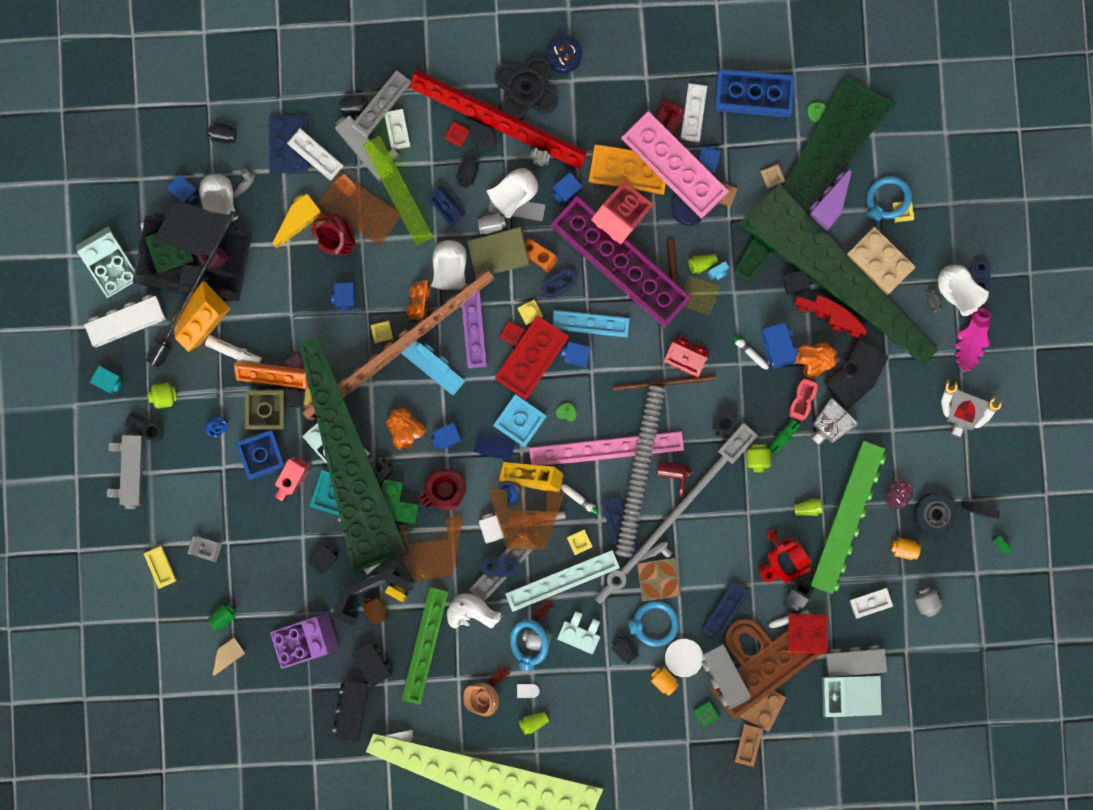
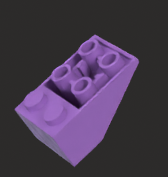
M850 170L846 174L842 172L833 183L835 186L833 188L830 186L821 197L823 200L821 202L817 200L809 210L810 217L825 232L830 229L842 213L852 172Z
M329 614L317 616L270 632L281 669L340 651Z

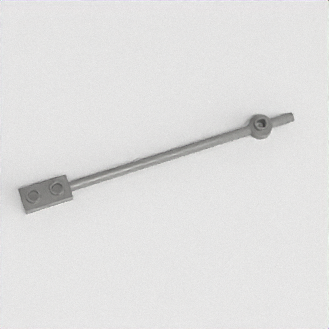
M743 423L718 451L722 455L720 459L620 571L615 570L608 575V585L595 598L599 604L613 590H619L625 586L626 575L725 463L729 461L733 464L758 435L746 424ZM614 577L620 578L619 584L613 582Z

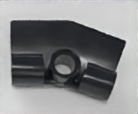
M855 340L845 363L823 382L833 394L837 395L844 406L849 409L875 386L888 360V356L864 342ZM847 365L855 367L856 371L854 374L847 373Z

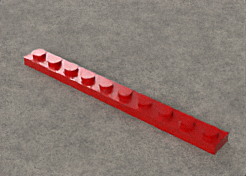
M418 70L414 73L410 85L411 89L533 148H537L540 151H548L550 156L579 170L582 167L587 155L586 151Z

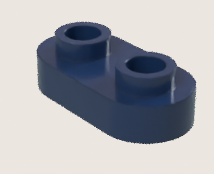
M983 258L976 259L970 266L971 277L976 284H983L984 289L989 292L990 264ZM978 265H983L984 270L980 271Z
M564 269L546 280L542 285V294L548 299H555L574 287L577 282L575 272L570 269ZM569 276L571 281L569 283L564 282V277ZM551 286L555 288L553 293L548 292V288Z
M490 557L482 562L481 569L488 577H514L520 571V564L514 558ZM490 563L494 564L495 566L494 570L489 571L487 569V566ZM508 564L514 565V569L512 571L507 570L506 567Z

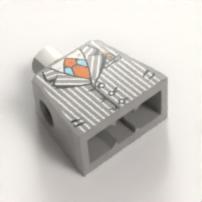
M831 398L813 423V426L818 431L811 439L818 446L825 439L833 443L858 423Z

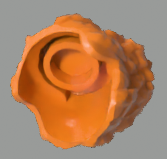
M826 342L818 343L814 346L801 345L797 347L799 356H797L795 362L804 364L803 372L808 380L815 379L821 372L830 370L837 363L836 350Z
M404 407L396 410L393 409L386 421L387 428L393 435V445L398 450L412 448L411 443L414 442V439L420 438L427 431L422 422L416 421L415 417H412V413Z

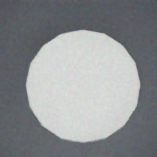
M678 639L672 642L666 650L665 664L668 670L676 676L690 677L696 674L702 666L703 652L699 645L692 640Z

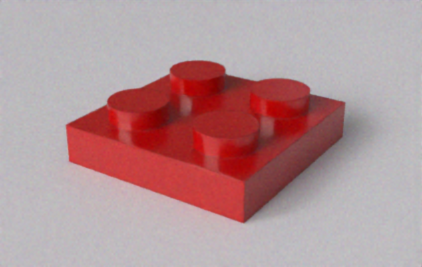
M789 614L788 653L827 654L828 614Z

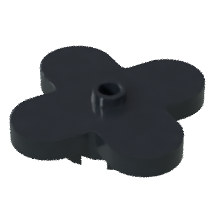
M533 57L523 69H519L512 64H503L497 68L495 82L500 89L508 93L502 102L503 112L522 119L530 108L544 114L556 109L558 105L557 93L545 85L551 74V66L545 58ZM529 87L530 91L524 92L523 88Z

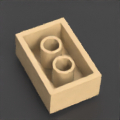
M875 227L847 254L886 296L915 268Z

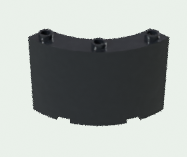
M154 213L153 216H145L132 283L151 288L159 287L169 292L188 295L192 286L179 283L182 266L157 274L145 237L158 232L165 219V215ZM234 227L233 230L228 229L206 268L207 274H210L208 285L225 301L239 302L252 237V234L246 233L245 229L240 227ZM191 252L194 262L185 265L203 267L209 255Z

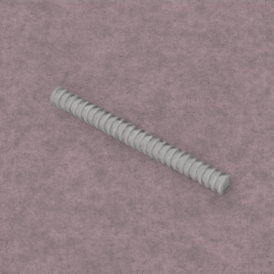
M651 385L648 388L650 392L647 393L649 397L646 398V401L648 402L645 404V415L642 417L644 421L641 422L643 427H640L642 432L639 433L641 437L638 439V450L635 452L637 456L634 457L636 462L633 465L635 467L632 468L631 486L628 487L630 491L627 492L629 497L626 500L628 502L625 503L626 509H624L625 515L622 517L624 521L621 522L623 526L620 527L622 531L619 533L618 551L615 552L623 557H632L633 555L631 554V551L634 550L632 545L635 544L633 540L636 539L634 535L637 533V521L640 520L638 515H641L639 510L642 509L640 505L643 503V492L646 490L644 486L647 485L645 480H648L646 475L649 474V471L647 470L650 468V457L653 455L651 451L654 450L652 445L655 442L653 440L656 439L657 421L660 420L658 416L661 415L659 410L662 407L660 405L663 404V392L666 390L656 385Z

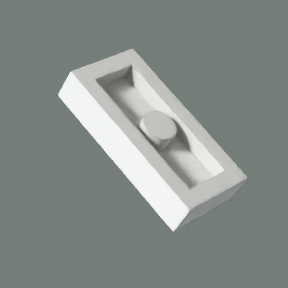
M403 109L388 112L385 115L391 149L398 150L411 147Z
M887 588L849 600L856 619L893 607Z

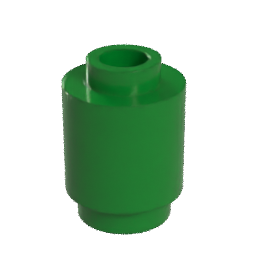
M223 603L209 615L210 617L207 621L214 630H222L236 618L234 615L236 610L229 603L227 605Z

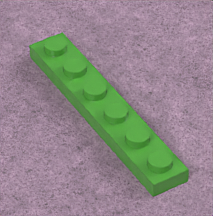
M429 587L402 701L421 705L448 596L447 591Z

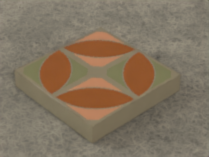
M675 558L637 563L642 602L680 596Z

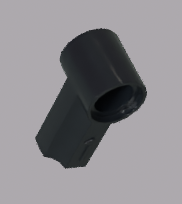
M134 411L129 414L124 424L152 442L160 441L164 435V431L160 426ZM152 428H157L158 433L155 437H150L149 435Z

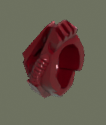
M334 213L319 215L313 221L311 231L318 241V247L323 252L332 255L352 253L356 242L350 222L339 217V214Z
M454 469L432 470L424 481L425 489L419 500L425 508L440 507L442 510H452L458 507L467 488L464 476Z

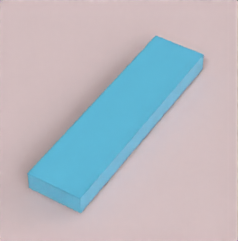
M554 310L552 325L560 331L628 338L630 318Z

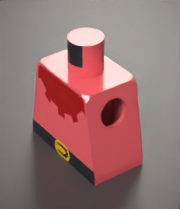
M296 456L288 459L275 483V486L279 488L275 497L285 502L289 494L296 493L312 465Z

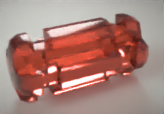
M547 599L535 612H532V616L539 621L541 616H545L550 611V608L554 607L553 603Z
M502 667L503 669L494 673L492 678H488V682L492 687H495L496 683L499 684L507 675H510L507 667Z

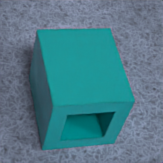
M98 366L90 383L113 395L114 392H118L121 388L122 382L120 381L122 378Z

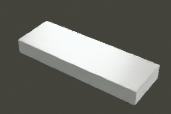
M688 84L681 140L700 142L707 92L706 85Z
M301 128L287 143L330 181L343 167L338 160Z

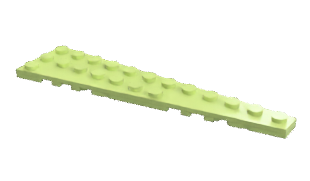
M373 734L366 750L367 753L501 810H595L603 788L378 734Z

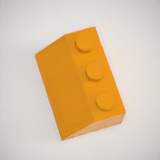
M205 281L192 294L174 327L175 339L188 352L200 346L231 309Z

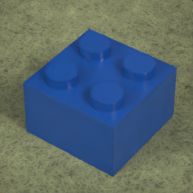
M782 323L762 330L761 336L771 370L793 364L797 360L796 358L799 356L796 345H792L791 338L793 333L790 326L787 327L786 323Z
M273 430L235 443L247 478L250 481L282 470L286 465Z

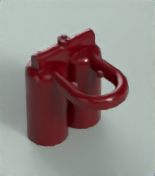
M666 99L663 104H660L654 117L674 136L684 117L683 112L685 109L678 106L677 103H672Z
M658 461L657 477L681 479L679 497H683L685 478L692 475V471L686 468L685 464Z

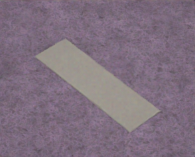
M490 200L488 212L501 214ZM527 202L518 207L511 216L543 221L545 205Z

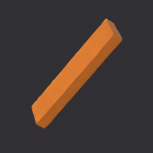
M236 361L234 364L237 381L302 389L309 388L305 369Z

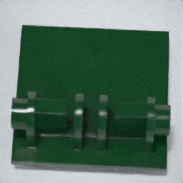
M156 234L145 237L157 274L194 262L191 252L168 244L152 243Z

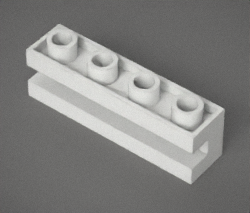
M148 295L142 298V302L137 304L135 302L124 305V309L108 311L106 313L107 316L99 318V316L93 317L88 320L89 323L84 325L92 346L97 348L164 321L167 318L162 311L159 298Z

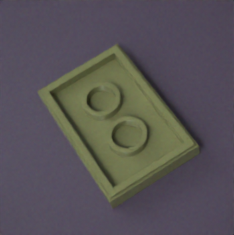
M522 227L468 241L475 277L483 271L485 273L489 271L493 275L530 265Z

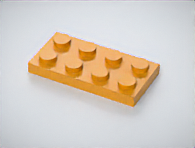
M601 145L594 146L589 183L618 188L625 181L636 191L664 195L666 183L634 151Z

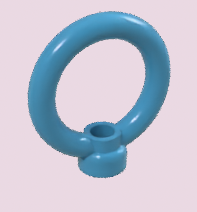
M885 176L876 180L867 192L866 201L870 209L867 215L873 221L879 223L882 218L893 219L904 214L912 201L910 186L903 179L896 176ZM885 184L900 186L904 192L902 205L896 210L884 211L874 202V195L878 188Z
M654 600L646 602L636 611L634 619H628L630 635L636 634L646 645L653 647L664 646L670 643L678 632V615L669 604L663 601ZM653 608L666 611L671 618L669 633L660 639H652L642 631V616L646 611Z
M533 620L519 621L513 627L510 634L511 650L520 661L519 669L525 671L534 670V665L541 663L548 654L549 640L547 633L539 623ZM525 627L534 629L541 639V650L536 657L524 655L518 647V634Z

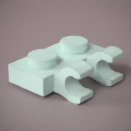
M575 611L571 623L564 622L557 639L593 654L600 639V636L595 634L600 621L593 619L587 631L578 627L582 613Z

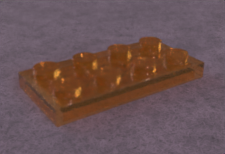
M340 172L318 202V205L330 213L339 214V217L346 219L351 223L352 228L380 247L402 216L401 213Z

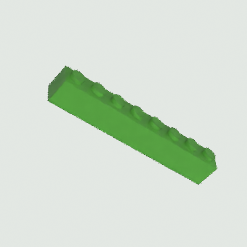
M866 441L861 442L810 582V586L829 594L838 591L841 583L838 580L839 575L845 572L847 562H845L846 556L851 555L854 544H851L852 539L858 536L860 526H858L860 518L864 519L867 508H864L867 500H871L874 491L871 490L873 482L877 483L880 472H878L879 465L884 464L887 454H884L885 448Z

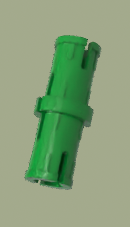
M791 418L782 431L779 430L777 432V437L767 448L777 455L786 442L789 443L791 441L790 438L801 425Z

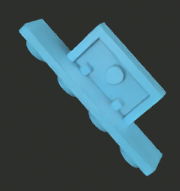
M416 341L401 353L451 395H455L465 383V380L448 366L449 362L444 357L440 356L438 358L433 354L435 350L428 344L423 346Z

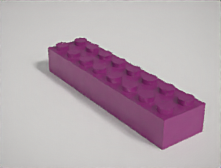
M576 196L554 220L551 228L665 329L689 303L691 297L626 239L620 244L613 240L603 229L597 227L591 220L596 213Z

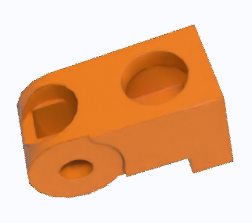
M527 239L526 247L529 259L549 273L558 260L557 256L531 239Z

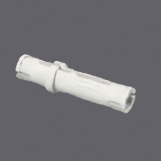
M209 335L206 340V347L233 357L237 361L261 364L262 357L248 352L245 348L241 349L212 335Z

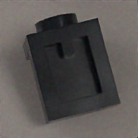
M377 457L375 460L383 466L382 470L378 469L375 472L381 487L383 480H386L394 470L390 468L392 464L383 457L380 460Z

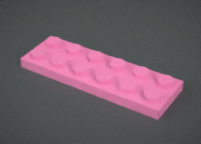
M649 111L621 137L701 219L729 193Z

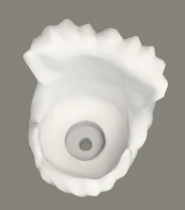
M519 168L510 172L496 187L487 190L491 202L506 218H511V215L518 207L534 197L538 191V182L531 171Z
M210 174L204 177L199 188L203 209L230 215L231 211L235 212L231 181L221 174Z
M446 240L436 246L433 253L434 277L431 287L448 291L460 290L466 285L464 272L467 254L462 244L453 240Z
M946 266L938 276L940 292L949 302L959 308L962 316H969V314L976 312L982 304H985L989 292L976 284L970 272L964 266Z
M468 593L455 597L447 610L448 623L453 628H457L460 625L469 626L466 620H470V618H474L489 628H493L502 617L501 612L491 610L479 597Z

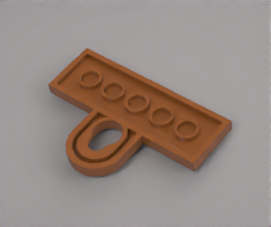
M743 619L734 622L727 630L726 646L741 665L737 668V671L751 698L730 710L728 706L724 708L735 721L822 654L788 653V631L772 642L762 628L754 621ZM746 633L750 637L757 639L760 644V651L757 654L749 656L743 652L742 643L739 640L741 634ZM712 687L711 691L721 702L719 696L722 694L718 688Z

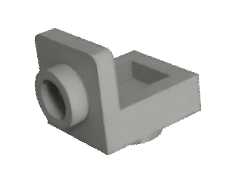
M194 535L189 544L188 554L216 562L222 544Z

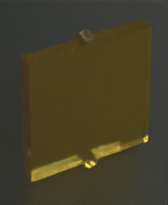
M688 275L685 287L682 290L691 297V300L685 308L710 316L712 307L717 302L716 296L720 286Z

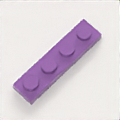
M479 291L462 304L468 369L487 367Z

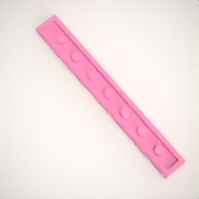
M682 431L655 434L656 439L653 440L655 444L652 445L654 448L651 451L652 454L684 451ZM641 436L529 448L531 465L547 466L637 456L635 452L638 450V439Z

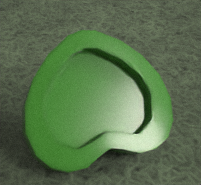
M818 102L810 104L807 108L809 119L813 122H819L827 109L826 106Z
M565 403L557 409L556 416L558 419H566L572 422L576 418V410L572 404Z

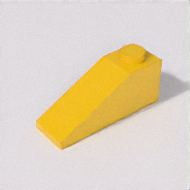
M302 194L294 199V204L291 205L273 241L276 248H279L311 224L319 215H322L308 194L304 196Z
M503 462L499 481H511L516 485L560 492L564 474L551 466Z

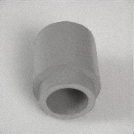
M500 213L482 216L481 219H478L480 234L503 232V228H506L505 217H501Z

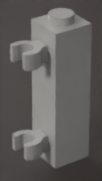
M350 115L347 118H341L336 123V131L380 183L394 172L390 163L396 160L399 154L393 148L387 155L383 156L368 137L365 138L351 127L354 120Z
M122 435V443H109V451L121 452L120 489H107V497H120L119 505L125 506V509H136V506H142L144 437Z

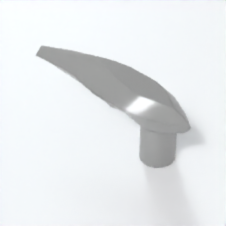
M247 169L241 171L244 180L233 192V199L244 193L251 186L255 174H250Z
M659 543L651 547L638 563L656 556L660 552L666 558L670 557L672 552L666 547L668 543Z

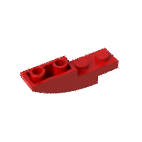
M817 295L815 302L796 297L793 305L797 307L796 310L803 313H808V311L814 312L816 317L822 319L829 317L827 325L831 326L832 330L837 332L847 331L850 336L855 338L866 335L867 331L863 325L839 304Z

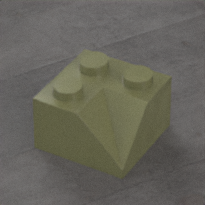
M245 391V430L270 431L284 429L286 406L284 405L285 391Z

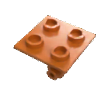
M428 280L415 282L410 287L409 295L411 301L407 308L408 321L417 320L420 322L427 318V309L424 307H428L425 302L429 301V299H426L429 298L430 292L429 284H427Z

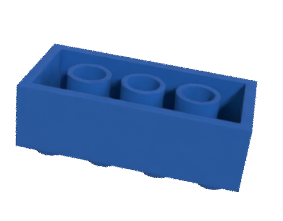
M719 69L714 111L790 118L793 107L795 76ZM755 92L758 96L754 97L751 95V93Z

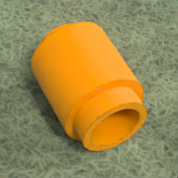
M900 537L892 541L891 551L893 556L909 560L918 559L921 545L917 544L916 541Z
M658 667L651 674L653 677L651 682L663 694L666 693L669 696L679 686L676 682L677 680L664 667L662 669Z

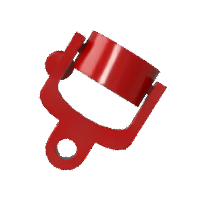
M776 530L767 532V538L776 547L768 552L770 563L764 562L758 566L760 577L764 582H772L779 577L783 582L788 583L811 571L808 566L811 564V561L797 539L793 541L788 536L784 541H781L777 536ZM784 551L796 567L790 573L784 572L777 561L778 554Z

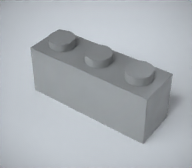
M724 645L703 655L701 664L706 672L709 671L713 678L710 681L715 689L718 688L722 694L719 698L724 707L728 706L730 710L750 700L751 696Z
M879 645L868 646V650L860 651V647L849 648V652H841V649H831L829 654H825L827 677L887 672L885 649H880Z

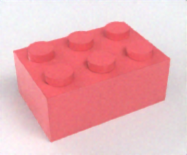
M624 181L600 207L591 220L597 227L609 234L613 240L622 244L650 211L653 204Z

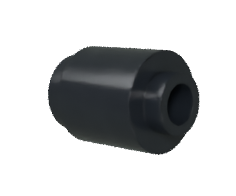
M363 95L348 96L340 99L341 113L347 116L361 114L368 106V99L364 98Z
M214 122L213 126L210 125L208 137H211V141L225 144L235 143L237 128H233L232 125Z
M465 158L461 162L455 177L458 185L466 188L469 185L473 186L479 171V163L477 161Z
M620 635L612 642L614 646L611 649L627 665L639 656L638 649L627 636L622 638Z

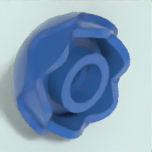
M213 416L206 422L205 431L211 437H219L223 432L227 431L228 421L222 416Z
M506 481L500 487L502 491L501 499L505 504L513 505L518 501L520 489L514 482Z

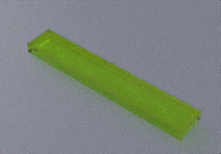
M377 136L362 144L415 245L418 246L433 238L381 137Z

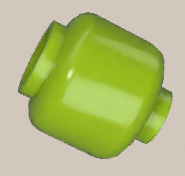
M168 382L153 384L151 392H147L149 403H153L156 409L171 407L174 401H176L175 387L171 386Z
M751 445V448L746 452L747 467L753 469L755 473L765 472V468L771 466V450L766 448V445Z

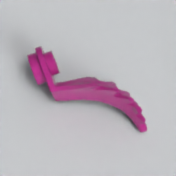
M978 308L976 312H973L969 326L957 334V337L962 342L955 344V348L961 350L955 353V357H959L956 362L960 363L958 367L963 372L971 371V368H975L974 363L979 364L977 356L984 357L982 347L987 348L990 345L987 331L990 326L991 315L984 308Z

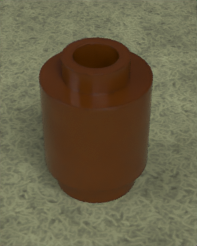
M371 596L363 601L365 605L362 608L370 622H373L375 626L388 619L387 611L379 597L374 598V596Z

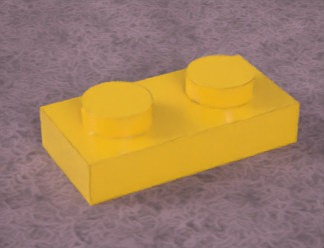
M397 585L393 587L388 586L385 593L403 603L408 597L404 594L406 590Z

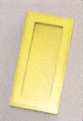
M163 546L144 553L158 589L177 581Z

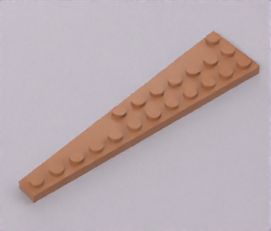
M484 271L475 277V282L471 285L469 283L460 289L461 292L458 295L451 296L445 301L446 304L433 310L429 317L418 322L412 330L408 331L406 329L399 334V339L395 343L389 342L383 347V352L379 355L377 353L368 359L366 365L363 367L362 365L352 372L353 374L349 378L341 380L337 385L343 399L493 281L495 278L489 271L486 273ZM311 401L304 407L306 410L303 414L307 419L317 421L313 402Z

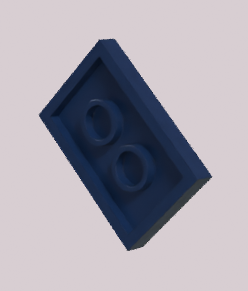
M269 116L270 174L308 173V161L287 144L300 128L308 135V116Z

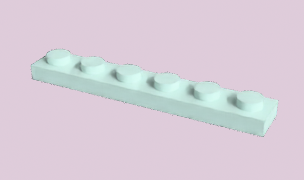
M612 550L513 590L505 595L512 612L617 570L620 567Z

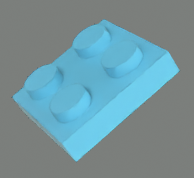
M515 394L493 426L525 448L547 416Z

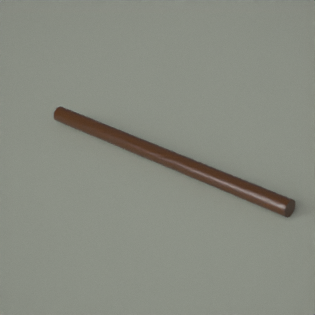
M706 375L613 385V391L648 388L651 385L667 386L716 380V376Z

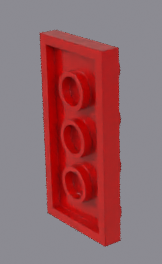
M537 315L494 379L527 400L569 339V336Z

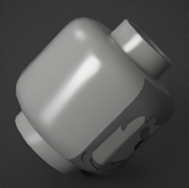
M543 627L547 633L550 644L552 634L549 633V629L547 627ZM529 628V630L525 629L523 641H526V647L540 651L541 639L538 633L532 628Z

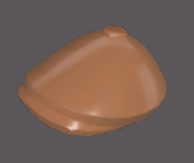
M476 683L466 687L464 691V705L469 711L487 717L494 714L497 710L499 697L496 690L490 685Z

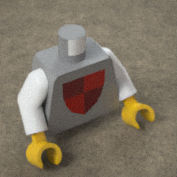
M949 380L945 382L946 389L944 390L941 405L943 414L947 417L946 421L954 424L950 434L961 438L965 428L968 430L980 428L991 419L996 410L1001 408L1002 400L999 404L993 402L996 396L991 398L989 405L988 401L957 390L956 381L954 386H948Z

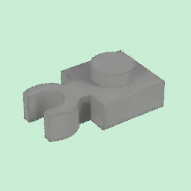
M537 148L532 149L530 160L533 161V164L538 166L549 165L551 157L548 151H540Z

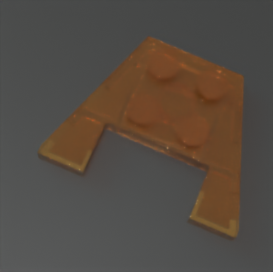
M489 490V496L506 549L545 550L564 497V492H546V512L507 510V490Z
M463 516L445 519L448 539L408 544L406 524L397 525L407 550L401 556L414 582L453 576Z

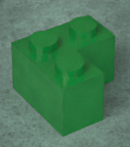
M383 480L382 492L394 521L417 525L420 506L401 502L404 484Z

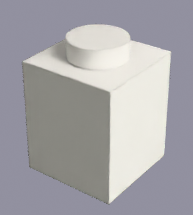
M493 513L482 516L479 524L486 544L505 538L497 515L493 516Z

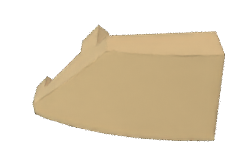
M235 638L217 650L212 672L213 676L245 654Z

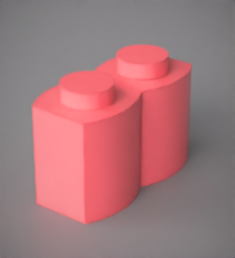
M806 379L799 383L795 392L796 399L789 408V417L803 421L808 416L811 409V401L817 393V383Z

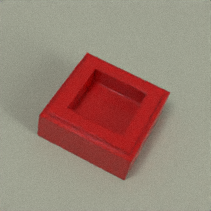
M453 121L444 139L461 148L470 130Z
M508 321L499 338L516 347L525 329Z

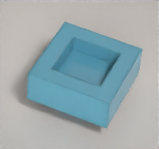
M725 261L709 270L708 274L711 279L717 278L719 280L727 275L726 271L729 270V266Z

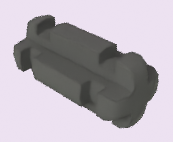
M936 290L926 293V296L929 297V304L933 308V313L943 310V307L940 306L939 296L936 295Z

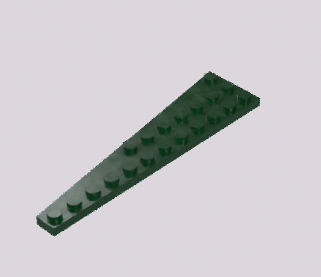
M845 76L783 185L788 194L806 212L810 210L893 108L895 103ZM754 236L733 274L751 282L776 251L769 248L760 238Z
M780 184L738 223L756 238L764 241L769 248L781 254L782 258L794 264L798 270L807 274L811 280L849 309L851 308L857 312L862 319L874 325V328L879 332L887 335L891 341L901 346L904 351L921 364H925L938 351Z
M318 337L299 344L350 563L353 574L404 554L407 550Z

